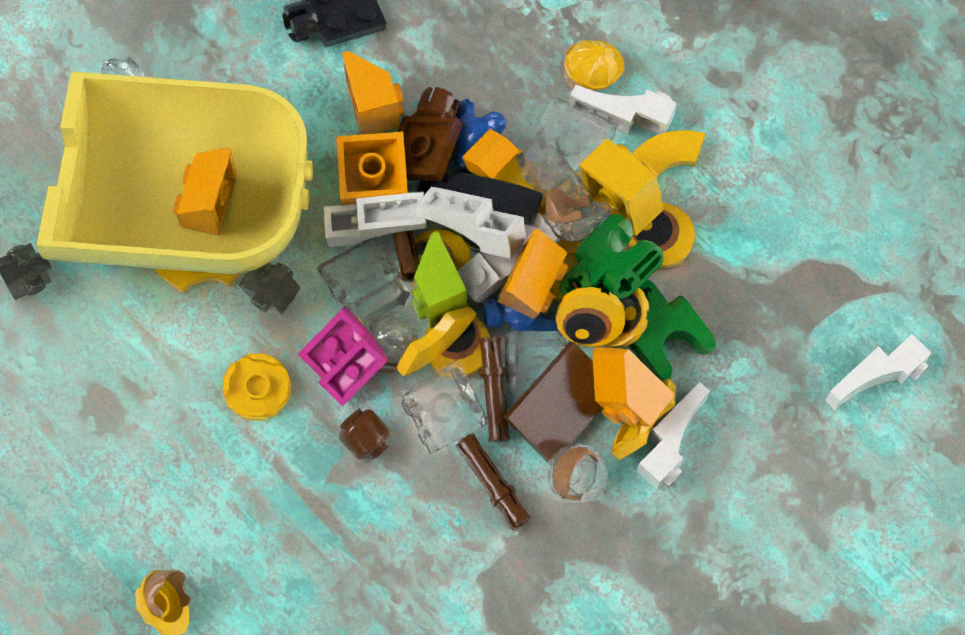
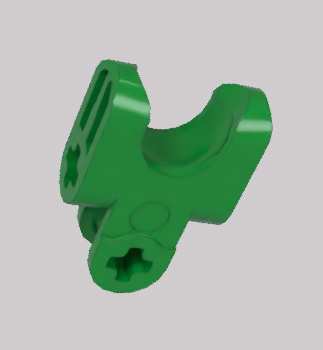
M620 214L610 215L579 245L575 253V259L578 264L564 275L559 285V291L564 297L567 293L576 290L572 285L575 282L579 288L595 287L601 289L602 293L609 295L610 292L619 299L626 298L661 266L663 251L654 242L642 240L637 242L631 249L622 252L623 248L632 239L633 229L630 221Z
M647 279L639 287L644 292L649 303V311H647L646 317L648 323L640 338L629 346L639 360L661 381L668 378L671 379L672 366L666 358L663 345L673 339L684 340L697 353L702 355L709 354L716 349V341L713 334L683 296L680 295L668 303L652 281Z

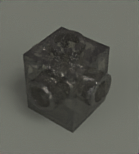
M31 243L15 246L6 253V256L0 258V274L15 300L25 295H35L41 292L46 287V284L52 282L46 272L52 269L49 261L43 259L39 252L36 253Z
M279 262L276 265L268 263L258 269L247 272L238 284L250 297V302L259 310L267 313L270 309L281 315L301 289L292 278L294 275L293 271Z

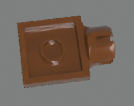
M435 87L431 100L428 102L433 88H426L419 99L417 111L411 116H403L398 132H403L407 180L442 182L463 125L456 117L459 109V100H454L452 93L445 89Z

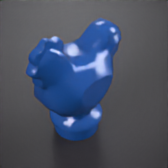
M466 98L463 101H459V109L456 117L463 125L456 141L459 152L453 156V169L462 173L476 175L468 171L462 157L489 129L501 134L505 130L507 122L504 115L499 112H490L485 116L476 117L473 111L475 104Z
M497 298L483 301V317L486 328L495 327L499 329L502 323L506 322L516 333L522 335L536 334L538 337L545 336L548 340L552 336H558L560 333L556 323V316L550 318L544 316L540 311L539 315L532 319L497 302Z

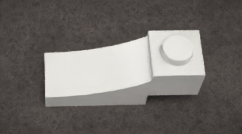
M575 85L569 100V109L627 135L633 124L656 135L665 133L674 117L677 105L670 96L662 92L654 93L646 90L644 95L619 96L596 92L579 85Z
M431 187L415 205L417 217L437 222L459 232L480 246V252L511 259L526 240L524 217L494 211L492 199Z
M424 192L356 198L355 204L324 206L325 233L328 247L362 244V241L387 234L427 228L426 219L417 217L415 207L424 196Z
M540 213L537 214L534 226L525 225L526 239L536 228L555 243L561 240ZM524 243L511 259L482 252L478 253L458 270L467 292L474 301L482 303L507 281Z
M913 334L889 356L878 346L829 392L825 401L836 410L845 401L872 386L895 380L902 385L910 377L915 381L929 368L925 362L932 353Z
M701 382L652 431L650 439L657 446L639 463L637 472L656 490L664 483L669 487L682 473V470L679 469L683 461V457L679 454L682 436L695 413L707 400L710 392Z

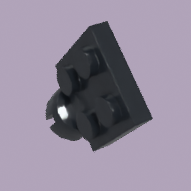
M301 0L285 5L283 7L284 13L282 14L285 29H292V33H289L288 36L293 42L319 38L325 48L383 31L387 25L377 0Z

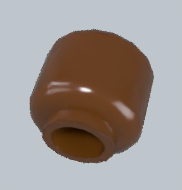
M358 408L339 425L342 429L339 439L356 459L362 460L370 456L374 460L389 447L385 441L390 435V430L371 409L362 412Z

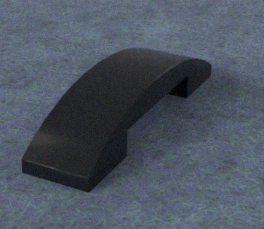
M449 174L443 176L442 182L420 181L416 191L424 192L425 195L431 187H437L492 199L494 211L524 217V225L533 226L543 199L542 193L502 180L472 175Z

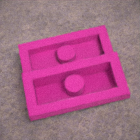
M346 306L298 353L322 378L318 383L341 406L389 360L371 333Z

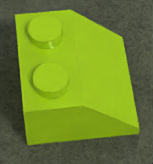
M435 231L430 235L414 276L415 289L411 291L414 298L412 304L420 320L426 319L430 328L436 326L446 312L467 307V290L439 232Z

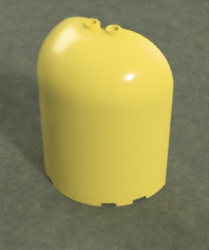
M71 71L60 125L65 147L57 186H48L36 244L43 259L239 274L253 271L270 263L284 251L296 232L302 210H308L309 189H305L306 181H312L313 160H307L305 125L298 111L290 102L271 90L253 85ZM220 148L231 149L237 178L220 235L180 227L177 215L174 214L173 210L177 195L183 194L186 185L183 183L186 165H192L195 153Z

